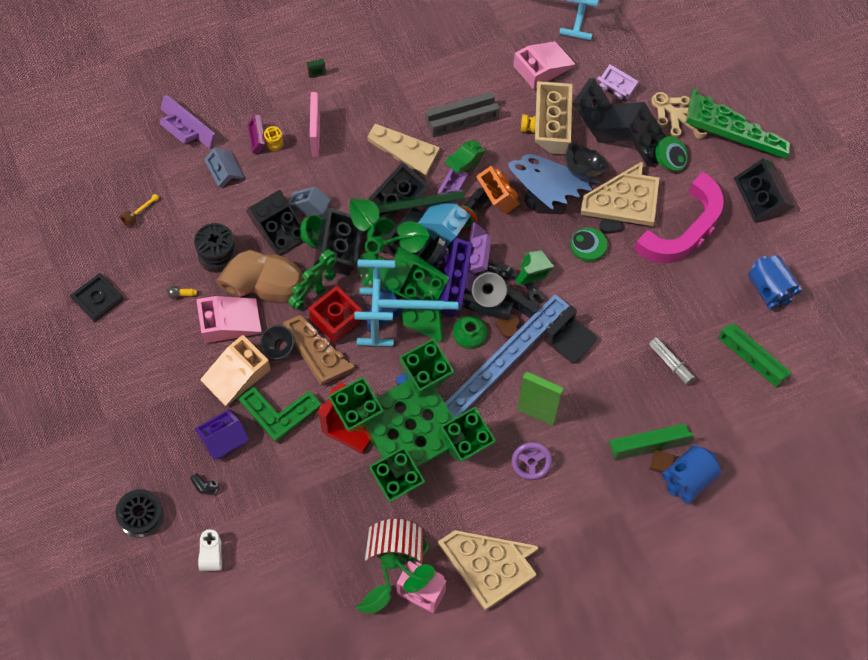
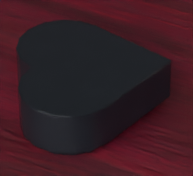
M605 218L600 222L599 230L604 234L622 232L621 222Z

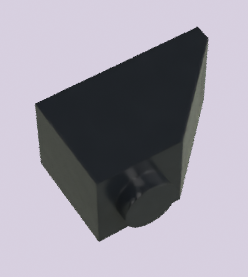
M530 190L525 193L524 202L529 209H533L536 213L563 215L566 211L567 204L553 201V209H551Z

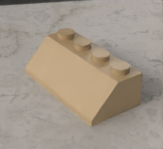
M537 81L535 142L549 153L565 154L568 144L571 143L572 84Z

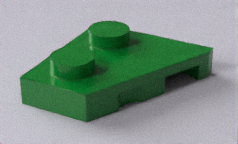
M402 309L403 325L437 341L444 340L441 310Z

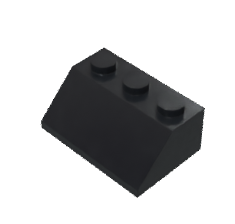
M762 158L734 177L755 223L780 217L795 207L774 163Z

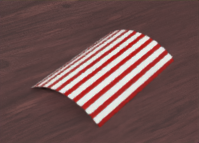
M387 519L369 527L365 561L377 554L398 552L410 555L422 563L423 528L403 519Z

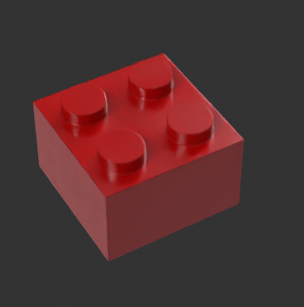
M335 286L308 308L310 320L334 344L363 321L355 319V312H363V310L338 286Z

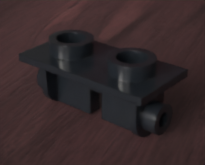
M482 187L475 191L464 206L471 208L478 217L491 200Z

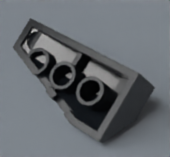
M402 161L368 200L379 204L420 197L430 186ZM398 210L380 213L379 218H386Z

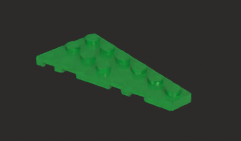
M692 89L685 123L692 127L704 129L709 133L721 135L726 139L738 141L743 145L752 146L760 151L769 152L777 157L787 158L790 148L788 141L772 132L766 133L762 131L760 125L748 123L745 121L746 117L725 105L715 104L712 101L713 98L709 96L703 97L698 94L699 90Z

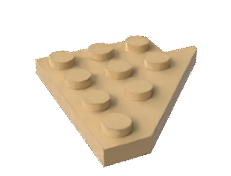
M640 162L584 195L580 215L653 226L659 178L642 175L643 163Z
M456 530L438 541V545L484 611L537 576L526 561L528 557L538 551L539 548L535 545Z

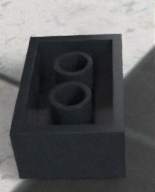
M328 208L322 216L313 266L320 262L319 257L323 252L331 250L337 254V261L333 265L334 272L349 276L356 268L362 230H359L353 224L350 214Z

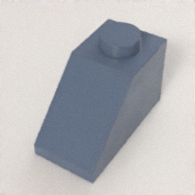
M314 186L293 192L288 203L293 211L308 216L322 215L327 211L330 199Z

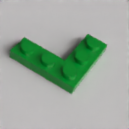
M255 387L238 398L243 407L275 443L317 412L321 406V403L310 391L279 414Z

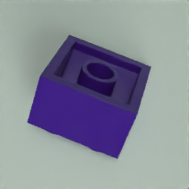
M229 409L194 429L207 452L214 460L225 457L229 451L244 446L245 442L249 440L239 419Z

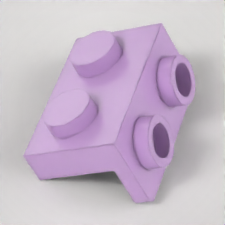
M610 64L603 75L597 78L599 86L603 90H611L614 92L613 95L620 100L624 98L628 101L639 84V81Z

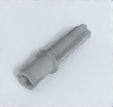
M656 337L650 341L649 345L672 369V373L678 375L685 385H689L694 381L695 376L684 366L685 363L680 362L659 338Z

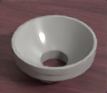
M492 272L483 273L473 282L472 295L476 302L484 307L497 306L506 296V283L498 274ZM486 283L493 285V291L490 294H485L482 291V287Z

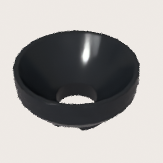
M441 235L436 236L423 258L425 262L433 267L441 265L448 255L449 249L447 248L445 238Z
M271 326L262 334L260 348L266 357L272 360H283L293 352L295 337L285 326ZM280 340H285L286 342L283 350H277L276 344Z

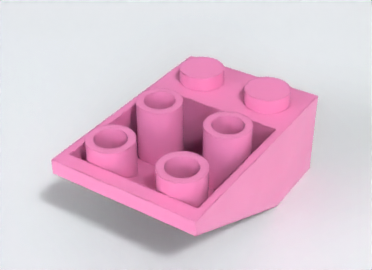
M554 41L529 45L516 52L513 66L527 83L535 89L537 88V81L548 82L575 67V63Z
M213 296L197 299L201 334L204 343L239 338L242 335L262 334L256 298Z

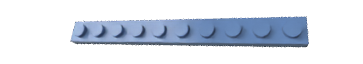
M554 294L445 402L453 418L466 412L546 332L547 326L551 322L555 323L563 310L567 311L569 309V305Z

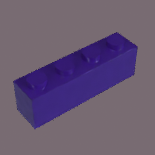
M454 238L447 246L449 250L444 260L442 273L448 276L449 280L438 301L458 302V310H441L442 315L451 318L461 311L472 248V243L458 238Z

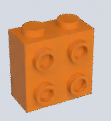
M490 166L476 176L493 205L503 213L507 214L520 205L517 199L520 197L514 188H511L509 178L500 169L496 170Z

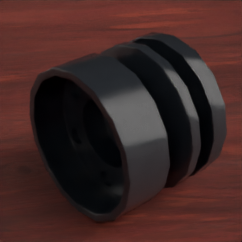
M211 223L200 228L195 234L194 244L199 262L209 272H222L226 265L237 255L233 233L227 226Z

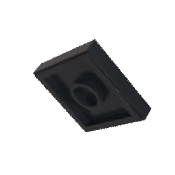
M101 273L70 295V298L94 323L124 300V297Z

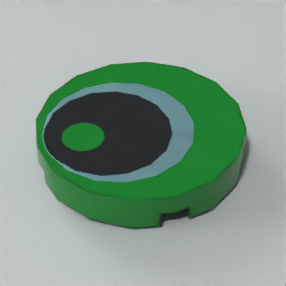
M668 136L658 142L655 150L658 163L669 172H676L684 168L688 155L682 141L675 136Z
M594 228L577 230L570 241L571 252L576 258L582 259L584 262L600 260L607 249V239L604 234Z

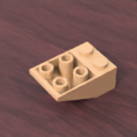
M242 335L226 348L200 380L227 407L271 369L269 360Z

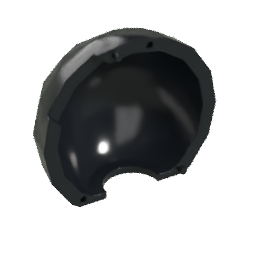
M578 142L568 144L565 151V162L573 176L583 180H594L601 177L608 170L606 161L596 150H589L584 146L578 145Z

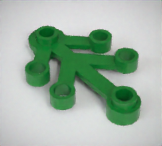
M326 250L319 257L320 262L303 273L302 277L305 280L293 287L292 292L294 295L288 300V304L293 309L300 310L305 306L304 298L314 284L313 291L318 296L325 292L326 287L322 284V273L324 271V278L330 282L336 277L337 274L333 270V265L337 261V254L334 251Z

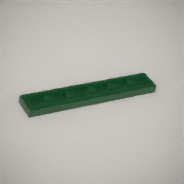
M461 189L376 205L380 213L464 199L465 194Z

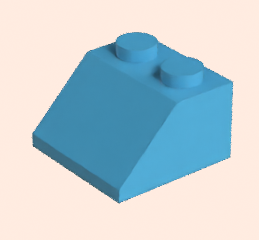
M435 203L431 204L418 223L426 228L429 236L433 239L438 235L445 238L448 246L471 215L457 204Z

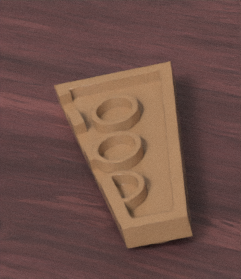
M301 315L283 322V326L293 333L295 346L320 385H324L355 370V366L351 362H347L343 358L344 355L336 351L327 339H323L317 333V330Z

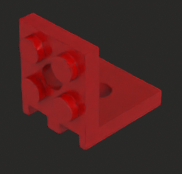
M339 382L336 387L331 389L329 395L347 385ZM328 399L326 403H322L318 410L322 433L363 454L371 442L365 431L348 432L331 401Z

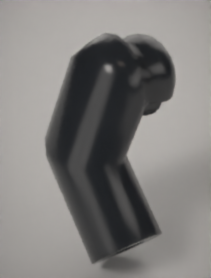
M198 473L190 477L191 482L199 493L212 495L218 491L219 485L217 481L204 482Z

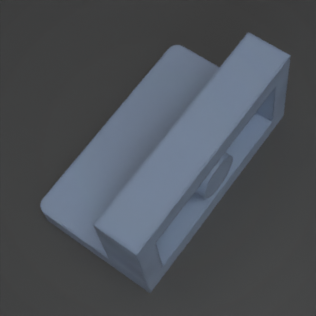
M213 148L204 159L218 187H224L231 178L242 179L244 177L230 150Z

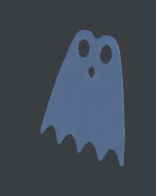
M526 154L522 156L521 160H513L508 163L510 170L551 209H553V201L567 204L566 195L580 197L577 189L592 191L588 185L590 182L602 184L596 179H578L571 174L566 166L532 154ZM528 159H537L539 164H532ZM515 165H523L526 167V170H518L515 168Z

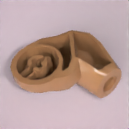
M248 250L237 254L226 265L216 283L223 291L235 297L255 293L259 298L268 302L287 303L290 297L294 295L292 292L293 287L305 279L302 277L303 273L299 267L286 257Z

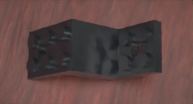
M589 78L572 104L597 142L631 141L646 165L653 166L657 160L656 146L666 136L646 103L611 104L595 78Z

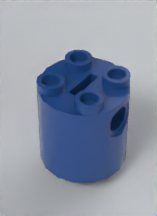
M779 255L769 258L767 256L760 257L754 262L748 273V278L769 310L775 309L780 304L782 306L790 304L793 301L791 298L803 291Z
M697 445L689 448L661 473L663 479L668 484L666 487L667 491L672 496L677 495L684 503L690 504L720 477L721 469L715 454Z

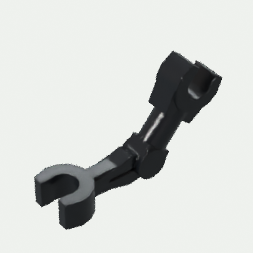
M504 264L500 277L505 280L510 278L516 280L520 273L514 272L511 266ZM533 282L524 284L528 290L527 299L534 300L536 298L539 303H542L544 299L543 294L537 288L535 289Z

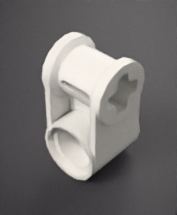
M211 529L204 531L200 537L199 571H221L222 542L217 532ZM210 538H214V540L209 545L207 542H210Z

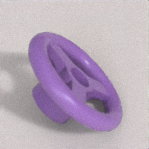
M535 442L522 444L515 450L512 456L514 471L520 477L529 480L543 477L548 473L552 465V457L549 450ZM545 457L546 464L544 468L536 473L535 466L539 460ZM518 459L524 461L529 466V473L520 469Z

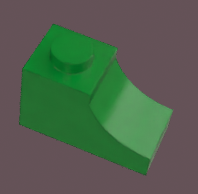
M475 140L463 142L462 146L454 154L447 157L445 164L456 173L477 168L486 150Z
M542 250L530 251L524 256V260L520 265L522 271L515 281L520 286L546 279L554 266Z

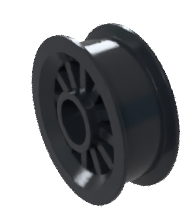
M137 489L126 493L119 500L115 512L117 522L126 534L137 538L147 537L156 532L164 518V510L157 496L144 489ZM144 510L142 516H135L138 511Z

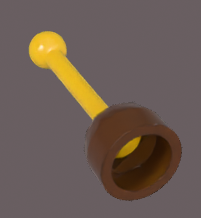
M156 194L152 195L151 199L134 213L131 211L124 212L120 215L121 221L127 227H131L136 222V215L152 202L158 201L159 196Z

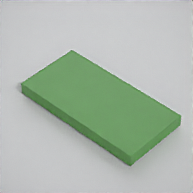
M525 372L517 410L553 426L564 388L532 373Z

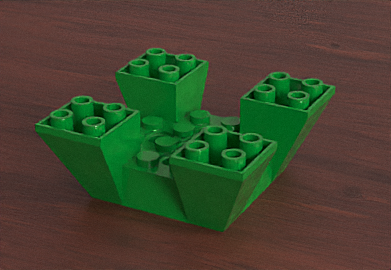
M434 338L399 357L405 382L384 394L375 397L363 376L328 396L347 431H365L378 452L381 460L370 465L369 469L389 503L425 483L418 469L447 453L462 462L496 442L476 407L453 418L437 389L454 374V370ZM403 406L406 411L398 413L395 407ZM429 413L433 419L425 420L422 415ZM413 423L416 428L408 430L405 424ZM394 432L398 435V438L391 440L387 435ZM423 440L426 445L424 447H418L416 446L415 441Z

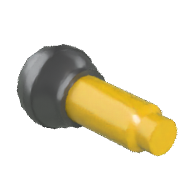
M171 286L168 288L167 295L172 299L179 296L197 295V290L180 289L176 286Z

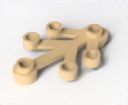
M658 92L652 97L651 103L657 108V123L661 129L665 128L668 123L665 117V110L670 113L672 126L670 136L680 137L681 129L679 128L678 120L692 129L696 138L702 139L707 136L708 132L706 130L692 127L685 123L687 117L685 115H687V107L690 100L687 96L668 98L665 93ZM679 104L681 108H675L672 105Z

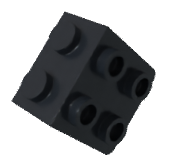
M572 306L567 311L563 310L555 323L551 322L547 326L545 342L568 361L576 363L597 341V336L575 320L577 310Z

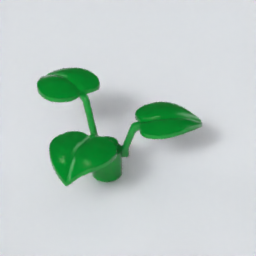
M353 198L350 200L349 210L353 224L362 231L367 230L371 226L370 235L368 236L369 240L365 244L367 253L359 257L360 260H386L383 257H378V252L384 248V245L400 240V247L402 249L415 253L424 247L430 237L424 226L413 221H407L398 226V237L383 241L378 236L373 237L375 228L373 223L377 222L380 217L378 206L373 201L367 199ZM357 263L363 286L372 285L373 268L358 267ZM381 268V279L388 268Z
M424 538L422 556L427 552L429 547L427 541ZM397 552L377 554L382 561L380 567L383 569L387 586L379 585L374 588L355 608L362 613L370 614L380 611L391 600L389 592L392 588L386 568L394 570L399 566L410 576L403 585L407 593H415L423 589L435 577V569L431 565L423 564L411 573L404 565L408 561H417L416 558L403 553L399 555Z

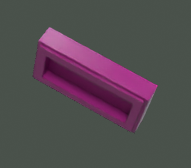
M254 114L247 127L252 154L258 155L266 144L261 117Z

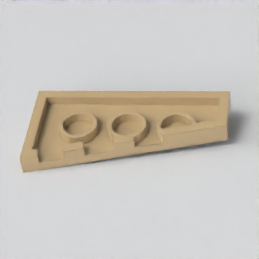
M374 124L367 137L370 143L385 153H390L394 159L403 161L410 169L416 170L425 179L440 152V147L378 124Z

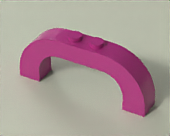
M702 172L692 182L689 193L704 206L705 211L681 237L674 240L659 238L647 230L636 241L634 251L643 258L653 262L672 263L684 259L695 248L699 249L705 241L704 238L706 236L710 237L715 231V226L723 209V194L718 184L710 176Z

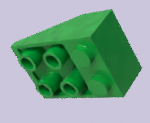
M398 247L392 259L395 260V268L387 269L382 278L381 287L409 300L438 301L449 277L415 254Z

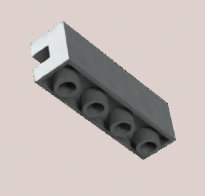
M483 93L476 97L465 98L462 101L426 110V123L432 137L499 119L500 108L497 103H494L495 97L493 93Z

